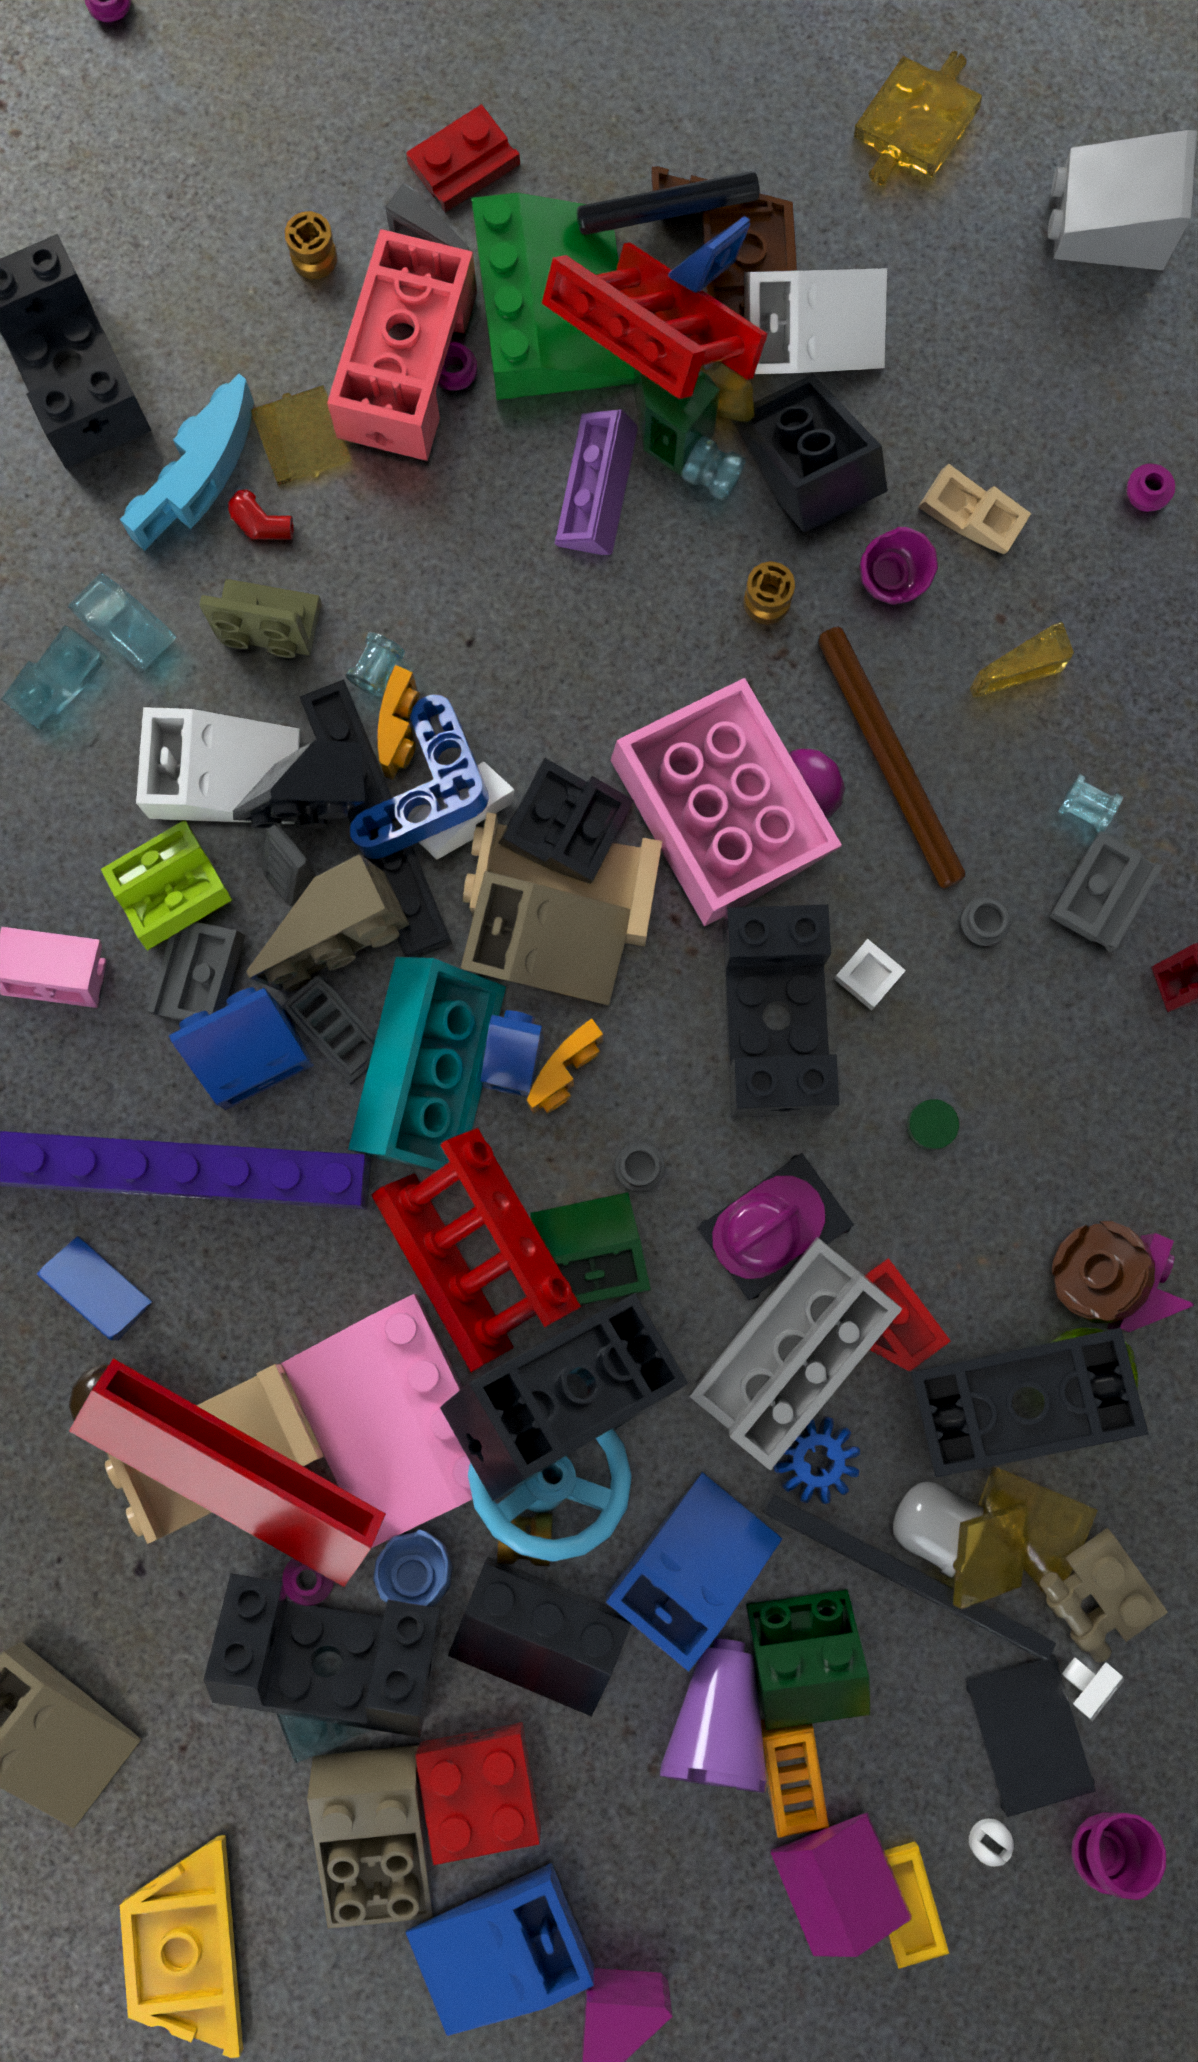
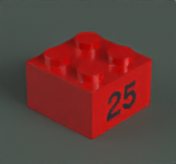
M523 1722L420 1742L415 1758L433 1865L540 1845L541 1824Z

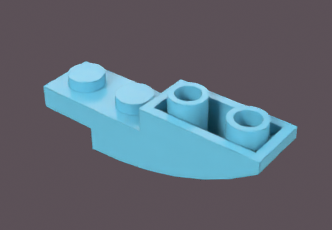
M238 374L229 384L224 383L219 386L213 393L210 403L197 416L189 417L183 422L177 436L173 439L181 458L177 462L173 461L166 465L159 474L158 481L144 495L136 496L126 507L125 514L120 518V521L130 538L144 551L176 518L192 529L216 500L235 469L247 438L254 404L247 381L242 375Z

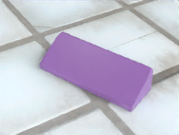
M622 409L582 413L555 540V545L558 547L599 555H611L613 552L637 435L636 423Z

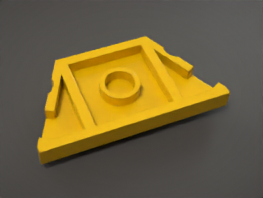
M222 1835L215 1837L125 1898L119 1906L128 2018L150 2027L162 2026L171 2035L188 2042H192L194 2038L224 2049L222 2054L224 2056L238 2058L243 2051L226 1836Z

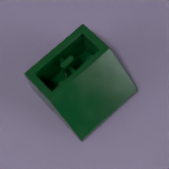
M634 368L633 391L643 450L682 477L714 435L720 389L716 387L715 382L709 375L700 370L692 396L678 399Z
M628 1192L530 1213L531 1221L562 1275L569 1282L580 1306L651 1290Z
M848 1589L746 1604L751 1645L755 1660L756 1679L766 1730L870 1715L869 1673Z

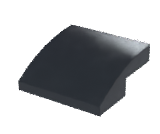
M544 758L536 769L498 843L546 868L591 884L634 800L593 776L586 782L556 763Z

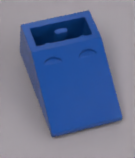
M254 987L241 990L226 1000L228 1006L210 1015L207 1011L195 1013L179 1023L180 1030L168 1035L212 1100L224 1110L314 1066L289 1014L265 988L258 991Z
M701 1472L605 1594L606 1603L689 1672L722 1630L783 1538Z
M552 1863L416 1925L405 1932L447 2036L545 2009L594 1986V1964Z

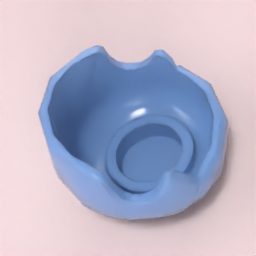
M418 1529L413 1533L394 1536L388 1541L385 1549L380 1552L375 1561L373 1581L380 1598L385 1603H387V1600L434 1607L450 1589L453 1565L444 1544L428 1532Z

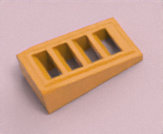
M762 1719L761 1729L767 1787L777 1837L780 1838L828 1828L829 1824L812 1724L766 1730L765 1721ZM804 1757L805 1763L777 1767V1762ZM808 1780L809 1785L781 1790L780 1786ZM812 1800L813 1807L786 1813L784 1811L785 1805Z

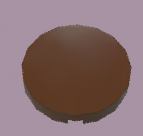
M1099 1221L1101 1224L1084 1225L1075 1229L1060 1244L1052 1263V1275L1055 1276L1056 1285L1054 1289L1058 1299L1075 1315L1093 1323H1115L1133 1315L1147 1301L1155 1283V1261L1149 1246L1129 1227L1113 1221Z

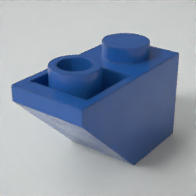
M506 1010L504 1017L491 1015L480 1080L483 1088L528 1098L536 1080L544 1045L542 1026L534 1024L535 1017L511 1010Z

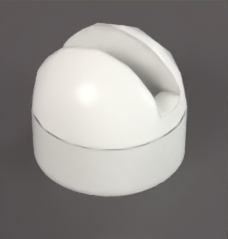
M990 1818L983 1819L977 1822L970 1831V1848L976 1858L987 1866L1004 1865L1011 1858L1014 1850V1840L1010 1831L1000 1821ZM985 1834L989 1835L998 1845L1004 1847L1000 1854L997 1855L981 1842Z

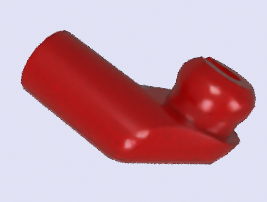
M242 489L233 494L228 502V511L231 519L247 537L251 539L293 540L294 524L292 516L266 515L255 501L256 496L249 490Z

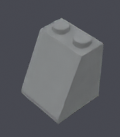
M1183 130L1071 148L1064 166L1056 167L1052 181L1051 196L1058 197L1057 209L1052 210L1048 227V239L1055 240L1053 259L1164 270L1191 219L1197 131Z

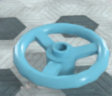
M614 1429L596 1438L606 1453L611 1474L610 1489L576 1477L572 1462L565 1456L534 1478L515 1488L513 1493L497 1504L495 1500L492 1501L470 1462L468 1480L474 1508L493 1537L520 1555L552 1562L585 1555L611 1537L627 1510L632 1479L625 1446ZM543 1476L546 1477L551 1484L547 1483L544 1480ZM565 1498L601 1511L597 1520L577 1535L555 1540L528 1535L511 1523L512 1520L526 1509L536 1513L549 1512L555 1509Z

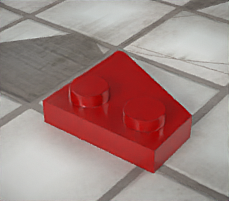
M889 1258L865 1275L902 1308L901 1312L869 1351L911 1371L951 1342Z

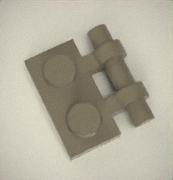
M1108 1528L1065 1557L1076 1573L1062 1581L1056 1572L1046 1574L1040 1581L1041 1588L1047 1594L1046 1602L1055 1616L1065 1619L1071 1628L1070 1635L1080 1650L1088 1652L1095 1662H1104L1112 1654L1110 1646L1105 1641L1106 1634L1116 1628L1124 1641L1127 1642L1168 1613ZM1091 1594L1099 1607L1087 1615L1082 1609L1081 1603L1084 1598Z

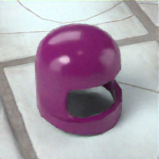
M1104 1812L1088 1817L1077 1828L1072 1840V1859L1077 1873L1086 1885L1102 1894L1114 1895L1117 1898L1139 1900L1151 1893L1162 1880L1166 1869V1850L1161 1835L1149 1821L1139 1815Z

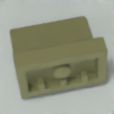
M225 579L222 597L201 595L199 606L216 638L220 639L222 644L235 649H247L249 645L267 648L268 652L276 656L293 658L296 653L310 656L322 602L320 596L315 594Z

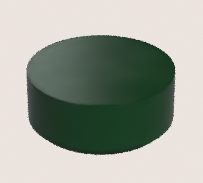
M938 1099L923 1101L910 1112L907 1120V1131L911 1140L920 1148L939 1150L952 1143L959 1131V1118L956 1111L948 1103Z

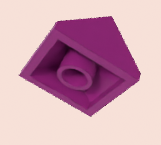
M868 1812L776 1847L770 1852L813 1956L858 1957L911 1920L912 1915Z
M594 1968V1986L585 1990L582 2062H625L673 2017L669 1982L662 1973Z

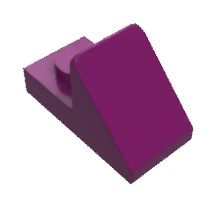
M1157 1233L1140 1237L1149 1246L1155 1261V1283L1147 1301L1133 1315L1115 1323H1109L1107 1329L1121 1328L1122 1333L1132 1332L1194 1306L1193 1303L1157 1289L1159 1282L1165 1283L1172 1271L1175 1256L1170 1254L1174 1240Z

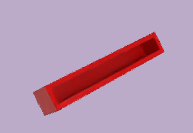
M114 1358L93 1387L69 1430L74 1435L345 1587L371 1550L386 1513Z

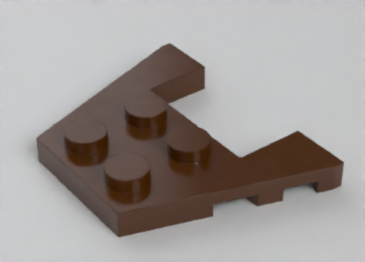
M659 166L652 167L651 169L652 191L708 180L691 175L690 180L669 175V169ZM759 193V198L756 201L692 213L701 214L703 245L745 216L750 219V227L735 263L705 287L707 294L744 317V272L797 271L793 202Z

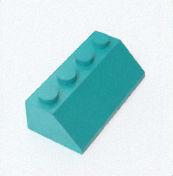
M395 958L348 1150L384 1161L436 1172L450 1162L440 1144L473 1128L482 1090L480 1080L491 1015H500L506 986L435 958Z

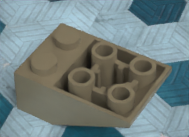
M359 854L314 877L246 971L249 978L279 991L283 989L285 992L296 991L312 980L310 975L326 967L329 970L341 968L355 960V952L369 945H372L373 948L381 947L397 939L400 935L398 930L410 924L385 872Z
M485 871L460 969L609 1006L626 941L631 909Z
M20 1642L3 1651L0 1655V1788L74 1829L142 1739L23 1642Z
M418 1745L313 1756L307 1802L328 1929L433 1918L427 1826L415 1758Z

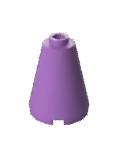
M714 1639L713 1648H707L698 1659L661 1764V1777L717 1787H736L737 1790L765 1793L767 1778L754 1655L744 1653L745 1643L728 1639Z

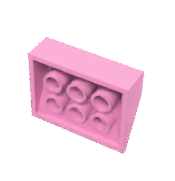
M745 678L616 741L610 761L631 798L634 800L655 840L662 841L661 851L704 927L724 917L727 908L746 906L842 846Z
M412 1294L281 1363L338 1486L386 1513L372 1548L472 1500L468 1480L470 1461L440 1409L463 1386L419 1295Z

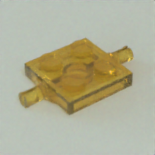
M952 51L939 71L931 70L902 56L855 125L854 137L874 147L881 155L868 173L874 183L878 179V185H884L896 165L913 167L933 177L981 107L982 95L955 81L967 64V60L962 53L957 58L958 51Z

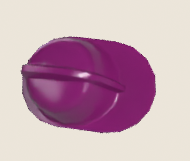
M775 1176L760 1183L729 1205L719 1215L712 1232L713 1249L719 1262L730 1273L745 1279L763 1278L778 1271L805 1252L817 1237H820L825 1224V1206L818 1191L807 1181L794 1176Z

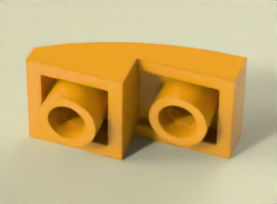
M397 665L394 666L388 680L378 721L379 762L384 776L394 780L399 767L403 769L408 767L415 753L416 742L413 741L414 737L410 723L402 720V718L409 719L411 717L412 708L420 696V693L416 691L417 686L413 672Z
M592 1018L579 1027L559 1046L540 1071L527 1098L528 1106L533 1114L541 1108L548 1114L569 1100L571 1095L567 1090L574 1086V1079L566 1067L573 1063L575 1068L578 1069L590 1062L601 1052L597 1046L603 1042V1033Z

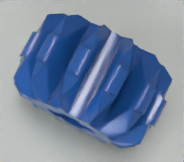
M827 1416L822 1419L818 1432H816L815 1422L812 1419L804 1429L805 1434H800L784 1453L788 1455V1460L778 1461L773 1466V1470L776 1473L793 1472L782 1483V1488L785 1491L789 1492L795 1489L802 1482L799 1500L804 1503L810 1501L816 1487L820 1502L828 1504L831 1501L829 1485H833L836 1491L842 1495H846L849 1492L847 1485L839 1479L842 1473L851 1477L859 1476V1469L845 1464V1459L855 1458L860 1455L859 1447L848 1446L841 1448V1445L849 1439L851 1431L843 1427L830 1437L834 1420ZM822 1445L821 1454L828 1458V1464L825 1469L817 1466L818 1473H810L811 1465L804 1461V1456L807 1450L816 1452L814 1446Z

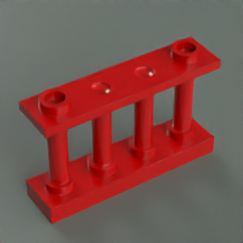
M631 242L623 244L617 270L595 275L567 255L553 257L541 304L678 399L692 396L701 366L718 361L746 380L753 379L768 333L703 290L695 293L668 277V273L672 271L670 268Z
M479 1128L452 1137L441 1143L440 1146L450 1162L422 1182L413 1173L386 1184L371 1194L470 1372L513 1349L514 1346L506 1333L535 1315L539 1317L545 1328L581 1307L572 1292L569 1282L562 1275ZM460 1180L475 1207L445 1226L431 1199ZM486 1224L500 1252L470 1271L456 1244ZM509 1270H512L526 1297L498 1315H495L481 1288Z

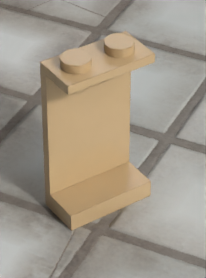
M487 812L484 827L476 826L471 854L479 856L476 874H467L463 892V902L470 903L469 908L472 918L484 872L488 871L631 909L625 943L645 947L662 841L643 838L641 847L612 843L593 882L589 884L546 868L500 845L498 842L507 826L498 824L497 814Z
M274 1364L256 1373L257 1376L197 1405L303 1467L324 1457L282 1364ZM108 1454L109 1460L105 1461L107 1474L116 1489L123 1488L130 1507L126 1508V1515L130 1526L138 1537L144 1535L147 1544L212 1513Z

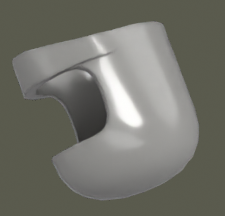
M922 1482L912 1487L902 1498L895 1513L893 1534L896 1542L902 1549L909 1554H915L932 1562L939 1567V1573L952 1579L975 1538L983 1517L984 1508L943 1485L935 1482Z

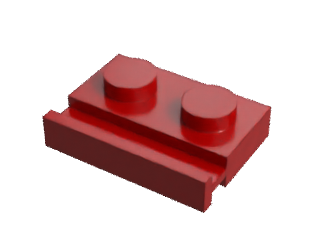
M482 104L406 152L409 166L431 195L437 198L445 213L520 165V153L511 147L507 136Z

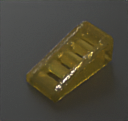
M1060 621L1051 625L982 668L970 687L972 696L977 698L1061 673L1074 654L1063 622Z

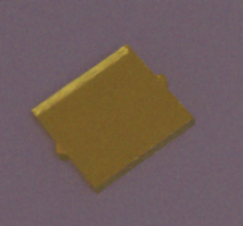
M324 385L292 396L290 393H284L280 400L251 409L278 486L309 475L317 478L320 474L319 472L351 461L345 441L336 437L327 405L328 396Z
M1020 1502L960 1522L957 1559L953 1563V1568L956 1570L954 1606L963 1609L1022 1587L1024 1555L1029 1546V1543L1026 1541L1028 1505Z

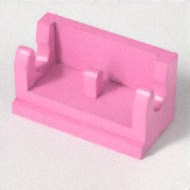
M1 927L0 994L3 996L98 1008L99 995L106 967V959L100 958L102 950L101 941L99 939Z

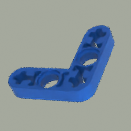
M433 694L423 697L413 706L410 714L412 725L434 780L364 810L351 823L350 837L362 855L367 858L379 859L472 819L482 813L488 804L489 794L459 718L449 700L441 695ZM439 714V721L445 732L436 735L431 725L430 717ZM446 749H461V754L457 761L448 765L438 763L440 754ZM468 788L470 796L461 800L459 791ZM438 798H444L443 801L447 806L446 809L442 810L437 801ZM420 805H429L431 807L430 815L422 822L411 823L408 821L409 813L415 807ZM395 818H397L398 822L402 826V828L397 831L395 829L396 826L392 821ZM378 827L379 837L374 840H370V831Z

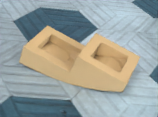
M950 464L940 471L918 506L950 529L1002 554L1009 551L1031 515L1029 511L995 486L985 491Z

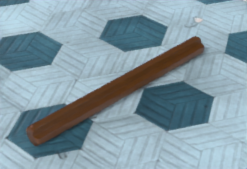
M836 626L826 630L819 635L818 644L939 885L942 888H947L959 883L965 877V870L843 628Z

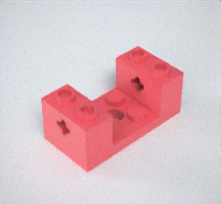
M380 229L327 401L337 439L428 461L440 420L436 397L439 378L453 331L465 334L477 295L472 251ZM400 323L408 324L415 329L413 334L405 340H395L388 333L394 325Z

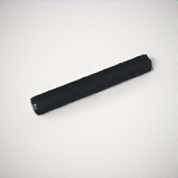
M749 171L581 205L577 208L576 212L577 224L581 234L589 235L756 201L759 198L760 185L756 172Z

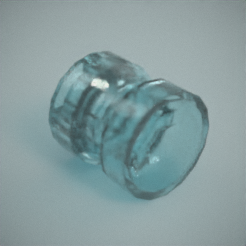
M702 436L685 464L681 479L694 486L702 484L709 488L711 495L725 501L731 494L743 471L746 458L733 451L725 453L719 450L715 441Z

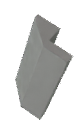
M817 1237L691 1390L689 1397L729 1429V1437L771 1470L901 1312L902 1308Z

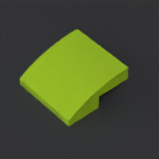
M186 820L181 821L101 868L115 899L124 909L137 938L147 951L232 901L229 892Z

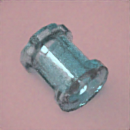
M369 632L365 638L366 647L355 668L348 669L345 676L361 690L383 697L386 689L385 683L396 662L402 661L405 651L394 641L380 634Z
M1079 773L1066 793L1058 812L1062 815L1069 812L1094 825V832H1104L1118 810L1123 796L1118 793L1111 796L1087 783L1086 776Z

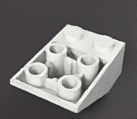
M887 268L744 272V318L768 333L755 374L885 368Z
M143 707L136 804L149 819L251 823V821L233 820L234 808L275 763L299 750L300 729L195 709ZM282 821V824H295V822Z

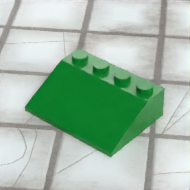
M519 192L471 198L496 399L502 400L634 384V368L541 304L553 257L567 255L595 275L617 270L619 260L614 229L589 235L581 234L577 224L576 212L579 206L586 205L583 203Z

